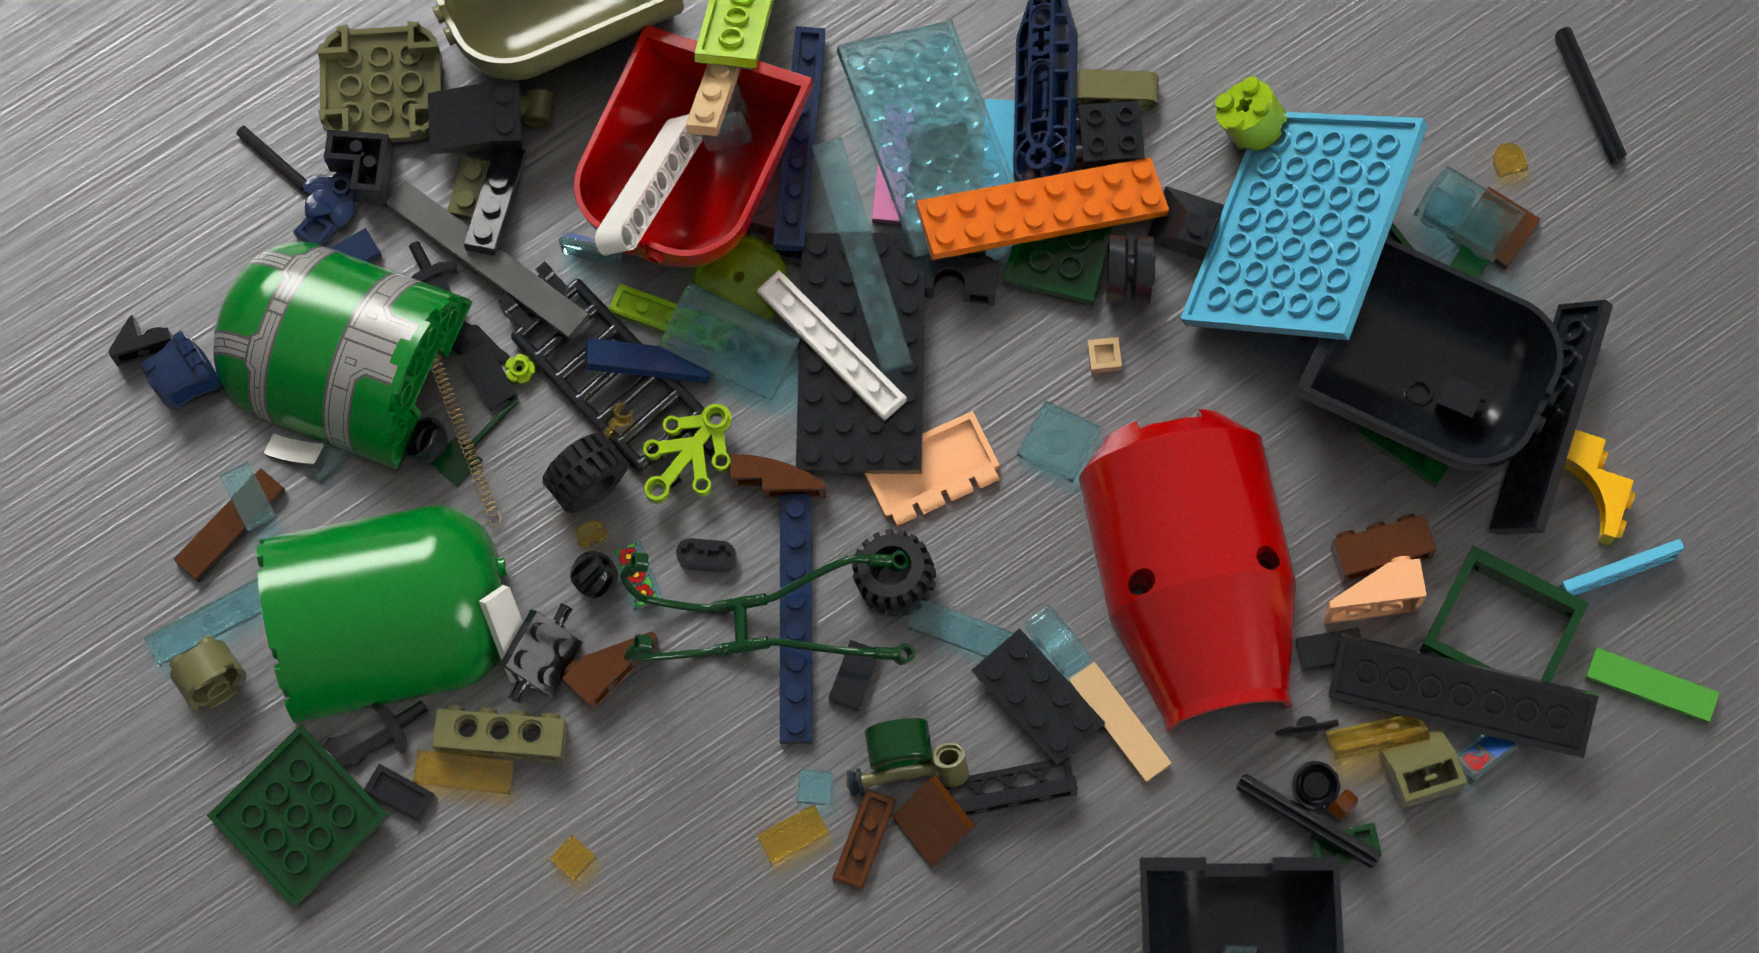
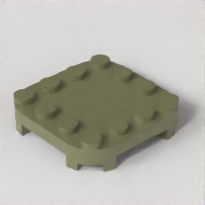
M407 21L408 26L349 29L347 24L336 27L337 31L329 35L323 44L319 43L317 53L320 69V109H318V113L324 130L326 132L328 130L389 134L392 143L414 142L429 138L428 93L442 91V56L436 36L430 30L422 27L419 22Z

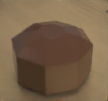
M1346 789L1327 808V813L1335 821L1343 820L1355 809L1358 797L1349 789Z

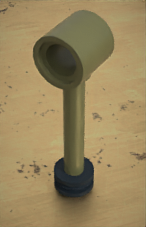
M947 742L939 745L934 750L933 762L861 774L860 768L856 769V772L853 769V773H851V770H847L845 782L851 796H854L855 792L858 794V791H860V794H864V787L935 774L943 786L955 788L967 781L969 769L964 749L957 743Z

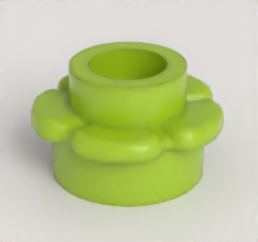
M518 354L515 358L511 357L505 363V369L507 370L505 374L511 382L517 384L527 383L535 373L534 363L524 354ZM521 366L522 370L517 371V367Z

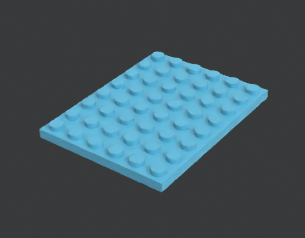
M1286 112L1287 122H1283L1280 129L1282 134L1273 144L1261 150L1252 151L1251 148H1247L1180 318L1185 326L1349 340L1426 133L1428 124L1425 119Z

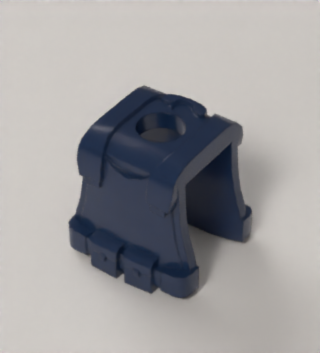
M181 330L172 335L173 338L162 350L152 358L145 360L140 366L152 389L157 393L161 401L172 410L182 407L187 401L210 391L214 392L221 387L216 370L206 354Z

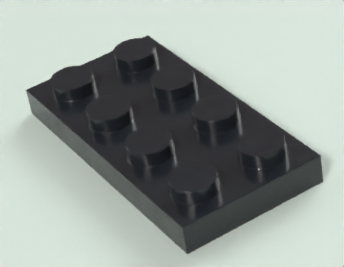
M1020 628L972 669V673L1057 767L1105 726L1104 720Z

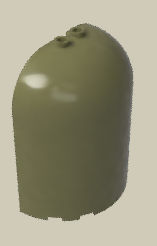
M436 0L437 5L432 7L439 24L445 22L447 25L443 31L450 46L456 44L465 59L482 73L507 81L526 80L541 75L643 30L645 25L654 26L675 17L684 10L683 0Z

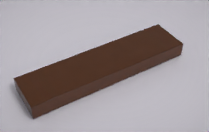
M260 468L173 560L198 582L285 492V489Z

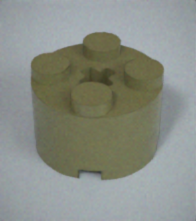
M212 635L202 638L196 647L185 654L182 653L175 656L169 663L172 668L170 673L171 680L194 711H201L198 706L206 705L208 709H212L226 702L240 689L237 686L239 680L242 678L245 681L246 679L245 670L226 643L222 640H215Z

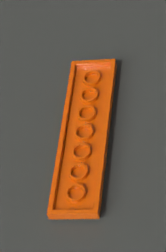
M1151 157L917 200L915 206L932 260L1167 216L1169 212Z

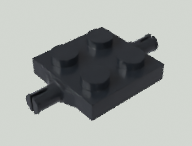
M561 603L553 619L547 618L537 610L531 609L499 664L510 671L517 680L511 694L508 696L512 701L520 704L528 688L536 689L545 696L553 697L564 677V670L573 661L583 643L570 634L564 626L573 610L568 605Z

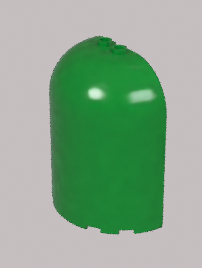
M430 505L259 540L260 545H257L256 557L260 568L263 567V570L257 571L263 621L269 649H271L274 659H278L279 663L274 665L280 690H283L284 696L289 697V699L285 700V706L294 723L369 708L375 702L384 705L465 688L484 678L499 663L501 658L479 601L502 586L501 577L507 576V568L504 557H498L497 549L489 533L469 514L449 506Z

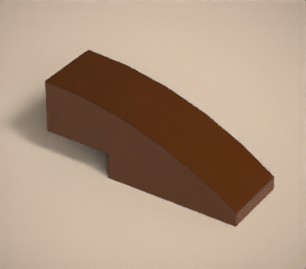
M731 454L730 478L732 487H762L764 499H780V495L811 494L812 498H826L825 482L800 468L772 458Z

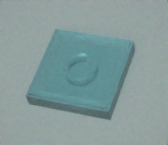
M1045 400L1020 446L1017 456L1073 483L1101 430V426Z

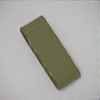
M1077 70V107L1082 104L1140 101V110H1150L1158 106L1159 76L1154 72Z

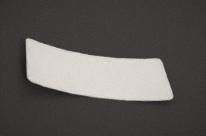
M273 434L264 454L287 461L314 464L324 444L299 441Z

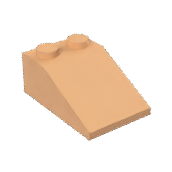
M1410 556L1393 558L1391 562L1385 564L1331 600L1324 613L1323 624L1418 612L1427 596L1420 559L1411 560Z

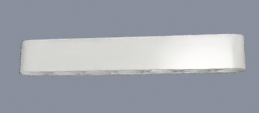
M689 115L671 118L666 121L597 229L595 243L602 255L621 253L636 248L704 139L705 135L687 133L686 122Z

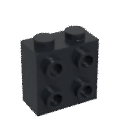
M1140 101L1082 104L1078 106L1076 134H1079L1080 144H1076L1075 160L1076 163L1081 162L1082 170L1145 159Z

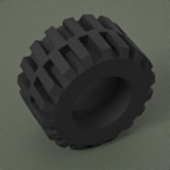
M593 433L580 438L564 449L548 466L543 475L542 482L567 513H574L592 506L611 492L627 471L628 462L604 433Z
M892 529L885 530L886 535L880 536V533L877 532L873 534L874 540L871 542L866 539L862 543L863 551L857 549L855 555L867 556L869 553L891 555L896 551H903L908 555L909 564H911L908 576L898 584L885 585L878 582V576L883 567L868 566L866 563H852L854 571L852 575L862 598L871 609L875 607L876 611L880 614H884L887 611L889 616L897 617V612L901 611L903 616L910 614V608L914 607L917 611L922 607L920 604L922 600L927 602L930 599L929 590L934 591L936 585L933 579L937 578L936 570L926 546L922 541L919 542L917 536L911 533L908 537L906 531L900 529L897 534H894Z

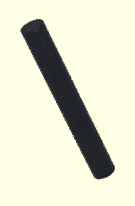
M245 125L238 129L236 134L298 189L304 190L302 185L307 179Z

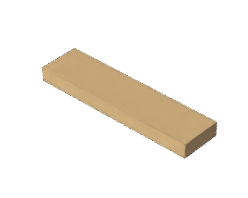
M1095 661L1069 679V683L1104 720L1105 726L1103 729L1145 784L1171 766V761Z

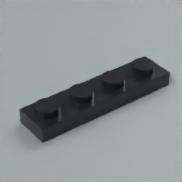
M526 150L493 152L464 242L466 251L495 256L526 160Z

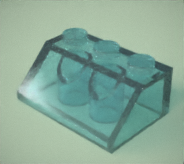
M1447 166L1429 185L1413 215L1420 218L1421 223L1425 226L1436 228L1445 233L1450 241L1470 248L1477 257L1494 262L1525 217L1526 212Z

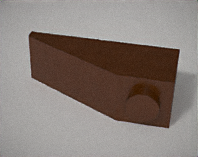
M652 631L643 634L651 636L653 650L659 644L657 635ZM634 638L585 655L580 661L574 660L564 670L565 676L562 680L565 686L591 711L641 663L628 662L624 659V654L627 648L633 644Z

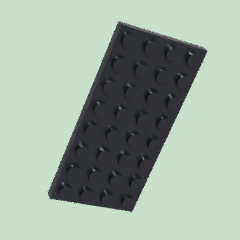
M806 233L804 251L802 250L801 292L907 397V401L888 419L883 421L799 337L797 468L810 474H922L926 252L924 233Z

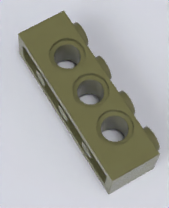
M447 705L446 709H437L432 747L438 754L564 764L568 725L565 719H561V715L555 713H542L541 717L529 716L528 712L511 710L510 714H497V710L492 708H478V712L465 711V707ZM474 724L477 726L474 735L470 737L461 735V731L466 725ZM497 728H509V733L504 739L497 740L493 738V733ZM532 729L541 731L537 741H525V735L528 731Z

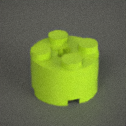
M1254 76L1247 77L1243 82L1234 85L1225 93L1220 94L1215 101L1217 120L1239 149L1251 148L1252 151H1256L1270 146L1282 134L1280 129L1283 122H1287L1286 110L1271 88Z

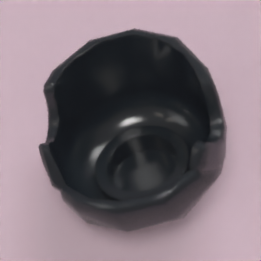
M431 417L419 420L406 448L408 453L404 456L412 461L424 464L438 460L445 453L448 445V435L441 421Z
M1310 761L1302 764L1294 771L1290 782L1292 795L1297 803L1306 809L1321 810L1329 807L1338 797L1341 787L1335 770L1329 764L1320 761Z

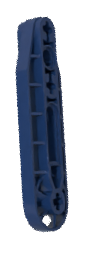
M1028 0L1016 36L1013 165L1015 174L1020 181L1073 172L1076 158L1078 32L1067 0ZM1067 24L1069 26V41H1065ZM1029 32L1028 46L1025 47L1026 38ZM1066 52H1069V69H1065ZM1025 58H1028V74L1024 75ZM1065 80H1068V97H1064ZM1024 85H1027V102H1024ZM1068 107L1067 125H1064V109ZM1023 113H1027L1026 130L1023 131ZM1064 143L1066 152L1059 157L1058 153Z

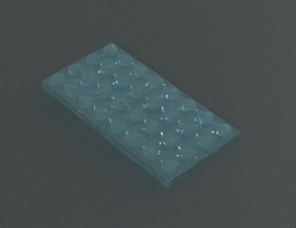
M952 20L838 45L837 54L913 257L930 254L915 207L917 200L1015 182Z

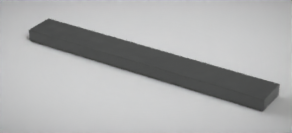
M406 180L385 202L391 210L506 294L508 293L515 301L570 341L590 319L589 313L501 249L497 248L495 256L466 251L464 242L469 226Z

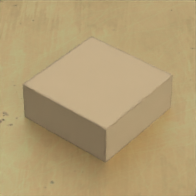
M1118 337L1087 340L1091 373L1122 370Z

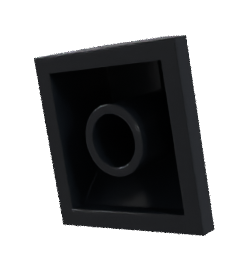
M1166 186L1163 193L1169 212L1167 216L1154 218L1148 236L1153 237L1154 245L1203 260L1224 205Z

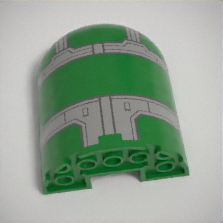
M310 242L280 244L262 252L250 261L229 288L220 308L213 339L215 370L227 396L246 413L397 470L422 415L415 405L418 395L437 354L448 358L473 302L461 295L323 245Z

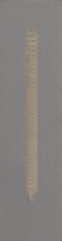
M436 358L435 360L438 361H435L433 363L441 361V358ZM438 363L431 367V371L434 373L433 376L436 378L435 382L438 384L449 380V378H444L439 382L437 381V378H443L447 373L435 376V373H441L445 368L433 371V368H439L443 366V363ZM446 383L439 388H447L451 383ZM448 388L441 392L447 412L449 408H455L459 405L455 403L449 407L446 406L447 403L455 402L456 398L450 399L447 402L444 401L445 398L453 397L455 393H450L445 397L442 396L443 393L451 392L453 388ZM457 408L448 413L449 418H451V423H453L452 427L455 428L454 432L457 433L456 437L459 438L458 442L461 444L460 448L463 449L462 453H464V449H470L474 447V444L467 445L465 448L462 447V444L470 443L472 439L465 440L462 443L460 442V439L468 438L470 434H465L462 437H458V434L466 433L468 429H463L459 432H456V429L463 428L467 425L461 424L457 427H454V424L461 423L465 420L462 418L455 422H452V419L459 418L463 415L462 413L456 414L453 417H450V414L457 413L461 410L460 408ZM472 449L467 453H464V458L467 459L466 463L469 464L468 468L471 469L470 474H473L472 479H474V484H476V480L483 479L486 477V475H481L476 479L473 477L474 475L483 473L484 470H479L475 473L471 472L472 470L479 469L482 467V465H476L473 468L469 467L472 464L480 462L479 459L474 460L471 463L467 462L468 459H474L478 457V454L472 455L469 458L465 457L466 454H472L476 452V449ZM488 480L481 481L476 485L486 484ZM486 485L480 489H478L476 486V489L479 491L486 490L490 487V485ZM489 490V491L484 492L483 494H480L479 491H478V494L481 495V496H480V499L483 500V501H482V505H484V510H486V515H487V516H495V515H498V514H499V516H500V521H499L498 524L494 525V524L491 523V520H489L490 524H491L492 526H497V525H499L500 522H501L500 511H498V513L493 514V515H488V514H487L488 511L495 510V509L498 508V506H493V507L489 508L488 510L485 509L486 506L493 505V504L496 503V501H491V502H489V503H487V504H483L484 501L490 500V499H492L494 496H488V497H486L485 499H482V498H481L482 495H488V494H490L492 491Z

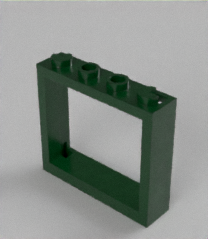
M1473 545L1419 652L1492 668L1436 640L1471 569L1570 618L1540 680L1551 682L1589 603Z

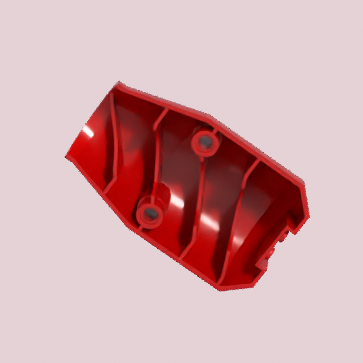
M1199 409L1197 417H1184L1161 423H1152L1142 428L1135 421L1115 430L1105 438L1081 472L1079 482L1109 620L1164 718L1166 731L1173 730L1175 726L1192 717L1236 705L1277 702L1284 704L1285 708H1291L1292 703L1289 690L1296 579L1262 437L1222 413L1206 409ZM1142 591L1145 594L1135 595L1132 592Z

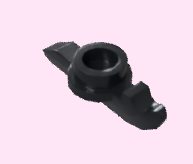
M1303 716L1296 722V725L1284 727L1275 733L1276 735L1284 736L1297 734L1304 740H1310L1317 735L1318 731L1337 727L1339 721L1338 719L1317 722L1311 716Z

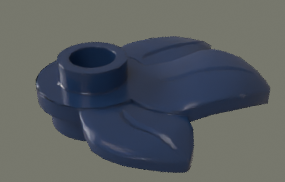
M338 173L331 177L320 174L307 179L302 185V188L310 194L305 202V216L313 218L330 214L334 225L337 228L343 227L351 219L355 211L352 201L354 197L350 190L352 177L345 173ZM341 183L347 186L342 191L336 189V186Z

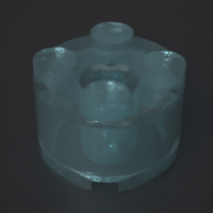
M738 84L735 85L718 136L703 135L704 143L709 152L746 145V143L752 142L750 127L745 124L744 119L745 116H749L745 98L741 96Z

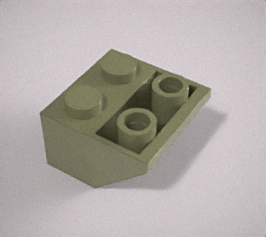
M1441 729L1379 748L1400 809L1462 791L1468 783L1457 752Z

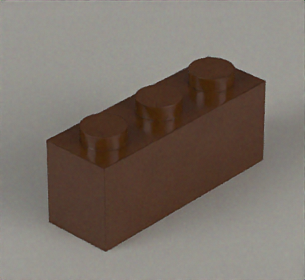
M1414 513L1406 514L1397 518L1395 523L1385 525L1384 522H1377L1366 527V531L1355 533L1354 530H1349L1336 536L1337 539L1333 540L1330 549L1341 582L1345 583L1369 576L1396 557L1410 556L1411 560L1420 559V561L1432 559L1437 549L1425 514L1415 517Z

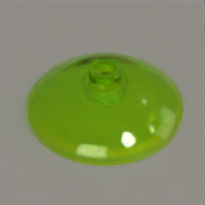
M745 235L740 243L726 256L710 264L697 267L695 276L696 293L701 305L710 316L733 323L734 327L754 326L766 321L775 313L757 294L756 290L778 270L787 277L786 267L778 252L773 250L771 245L759 238ZM741 272L745 275L742 282L734 281L736 273Z

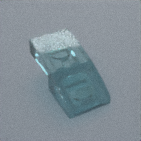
M1051 605L1046 606L1024 623L1041 649L1046 650L1064 676L1071 674L1092 657Z

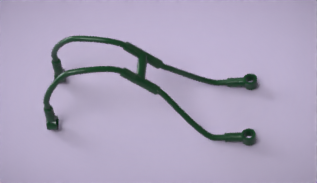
M900 550L891 555L871 553L867 556L851 555L829 563L769 595L760 593L713 601L712 604H695L647 596L637 590L629 580V577H632L637 572H646L649 565V557L647 553L633 552L630 562L624 566L620 576L622 584L633 597L646 604L687 611L713 612L714 614L734 611L735 641L715 644L714 647L651 653V636L637 634L634 637L633 644L627 648L624 659L628 662H641L709 655L719 657L769 649L770 646H781L842 655L873 657V659L894 660L899 665H905L915 657L914 648L907 643L901 644L897 648L873 647V649L769 638L768 636L748 639L746 609L767 605L769 602L776 601L835 569L852 563H866L868 566L888 567L893 572H900L909 564L908 555ZM895 557L901 561V566L896 564ZM901 650L906 652L907 659L901 656Z

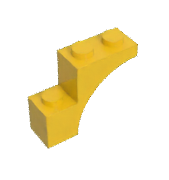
M1575 429L1564 469L1583 482L1592 494L1600 517L1598 543L1610 546L1615 538L1621 539L1627 521L1623 520L1622 516L1624 510H1630L1636 492L1631 491L1634 480L1602 470L1608 455V451L1603 450L1606 439Z

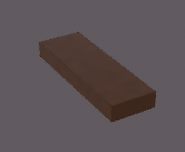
M866 789L832 881L863 892L895 808L896 799Z

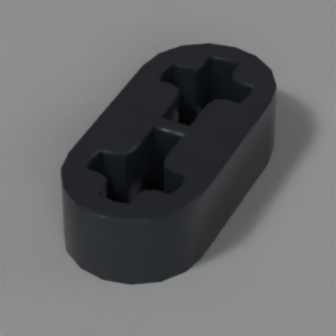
M689 538L681 541L676 549L679 564L689 570L727 572L735 566L737 560L734 547L725 541ZM689 547H693L695 553L704 554V556L696 555L693 556L692 561H687L686 555L682 553L688 552ZM720 550H726L727 556L731 557L725 558L724 563L720 564L716 557H709V555H719Z

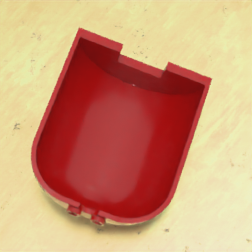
M649 25L644 26L579 161L574 177V193L577 205L586 220L596 231L666 121L690 114L708 64L695 62V49L698 41ZM757 61V67L751 70L741 68L718 136H704V139L636 248L622 253L627 255L633 254L654 264L680 268L707 265L730 253L743 239L812 92V78L761 61Z

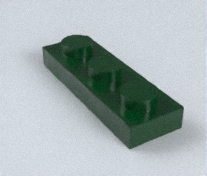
M1361 427L1356 435L1434 488L1450 468L1364 427Z

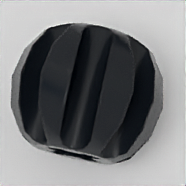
M595 550L584 552L577 557L570 572V579L575 588L583 595L591 598L603 597L611 592L618 578V570L614 562L607 555Z

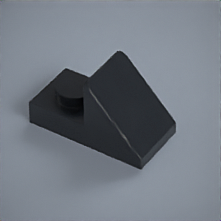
M130 315L109 349L110 357L117 366L154 356L173 338L172 333L168 327H155L141 335L139 324L133 315Z

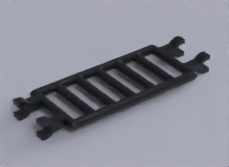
M545 261L536 268L540 279L569 300L575 294H578L589 305L584 309L590 316V319L585 324L598 314L609 326L595 339L612 341L615 337L619 336L624 342L642 344L582 280L574 279L566 285ZM508 293L498 300L501 310L519 326L511 334L512 341L599 432L604 433L636 471L642 472L652 465L662 476L671 465L663 456L657 460H649L644 454L640 457L628 444L679 400L692 412L688 416L701 415L705 408L678 380L642 376L602 412L598 413L587 401L619 373L601 372L578 392L567 379L586 363L585 348L562 368L557 370L546 358L568 339L557 332L537 349L526 336L544 321L535 314L529 317ZM657 379H660L671 391L619 435L608 422ZM700 428L682 429L681 433L674 437L666 434L659 441L680 439L686 433L693 437ZM712 435L703 445L704 451L710 457L715 453ZM653 446L647 452L655 454L659 448ZM681 474L670 486L672 489L682 482Z

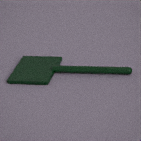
M513 398L468 445L474 444L475 447L517 403V399ZM455 436L448 443L445 453L438 460L430 464L458 487L470 474L471 470L468 468L469 464L466 463L467 459L464 458V453H467L474 447L464 449V453H462L463 449L460 448L459 438ZM474 452L472 454H466L465 457L469 458L470 456L475 455L476 453ZM478 456L474 459H468L467 462L471 463L472 461L479 459V463L472 464L469 466L470 468H473L476 465H479L483 461V459Z

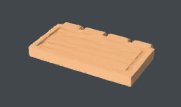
M973 411L923 433L922 474L865 473L864 476L886 520L893 518L895 525L898 527L917 518L914 510L916 506H918L921 514L924 515L946 505L942 496L944 493L947 494L950 502H953L974 492L970 483L973 480L979 489L999 481L996 470L1000 468V464Z

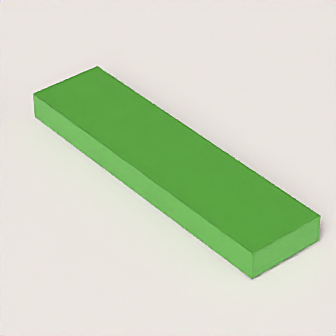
M1598 647L1594 650L1585 676L1586 680L1705 724L1711 721L1720 693Z

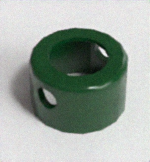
M904 718L875 724L865 730L869 763L872 770L878 772L928 763L933 759L928 722L925 719Z

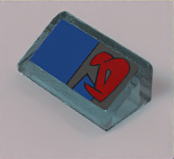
M566 232L559 238V244L564 254L615 266H621L624 253L602 255L597 249L594 237Z
M1484 734L1457 754L1467 782L1471 786L1518 750L1522 744Z

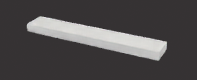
M780 270L756 290L757 294L883 421L888 419L907 401V397Z

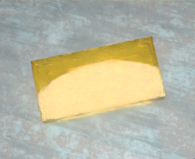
M813 804L763 831L757 837L772 865L830 833Z

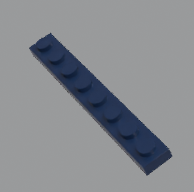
M796 26L791 71L811 77L813 89L782 155L773 250L804 251L826 28Z
M811 494L780 495L781 589L812 572ZM812 581L780 598V638L812 643ZM780 646V744L812 743V651Z

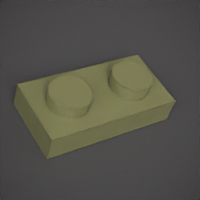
M461 157L448 212L457 218L472 220L490 161Z

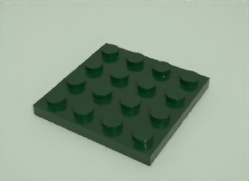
M301 724L207 815L295 908L390 816Z

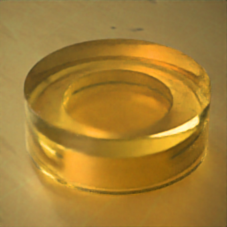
M590 521L578 527L574 535L580 547H590L602 542L608 536V532L603 522Z

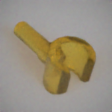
M625 402L616 404L614 419L602 432L607 437L620 425L625 426L631 423L633 409L625 416L619 414L624 409Z

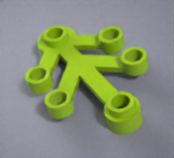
M711 404L703 410L701 415L686 417L667 416L663 420L662 425L665 434L668 436H677L681 433L682 429H700L693 437L665 441L650 439L644 443L643 452L649 460H657L662 454L680 452L662 476H653L646 481L644 491L650 502L660 504L669 498L670 486L691 460L693 461L695 477L692 483L694 493L700 497L710 494L712 485L707 477L703 445L711 435L715 454L712 457L713 468L720 473L730 469L731 459L726 452L724 432L730 428L732 416L726 406ZM714 416L722 418L719 424H712L710 422ZM670 422L678 424L675 430L667 429V425ZM650 446H657L659 448L655 454L647 452ZM719 458H725L727 463L724 466H718L716 461ZM699 482H706L708 484L705 490H698L696 486ZM655 488H662L664 490L660 496H654L652 491Z

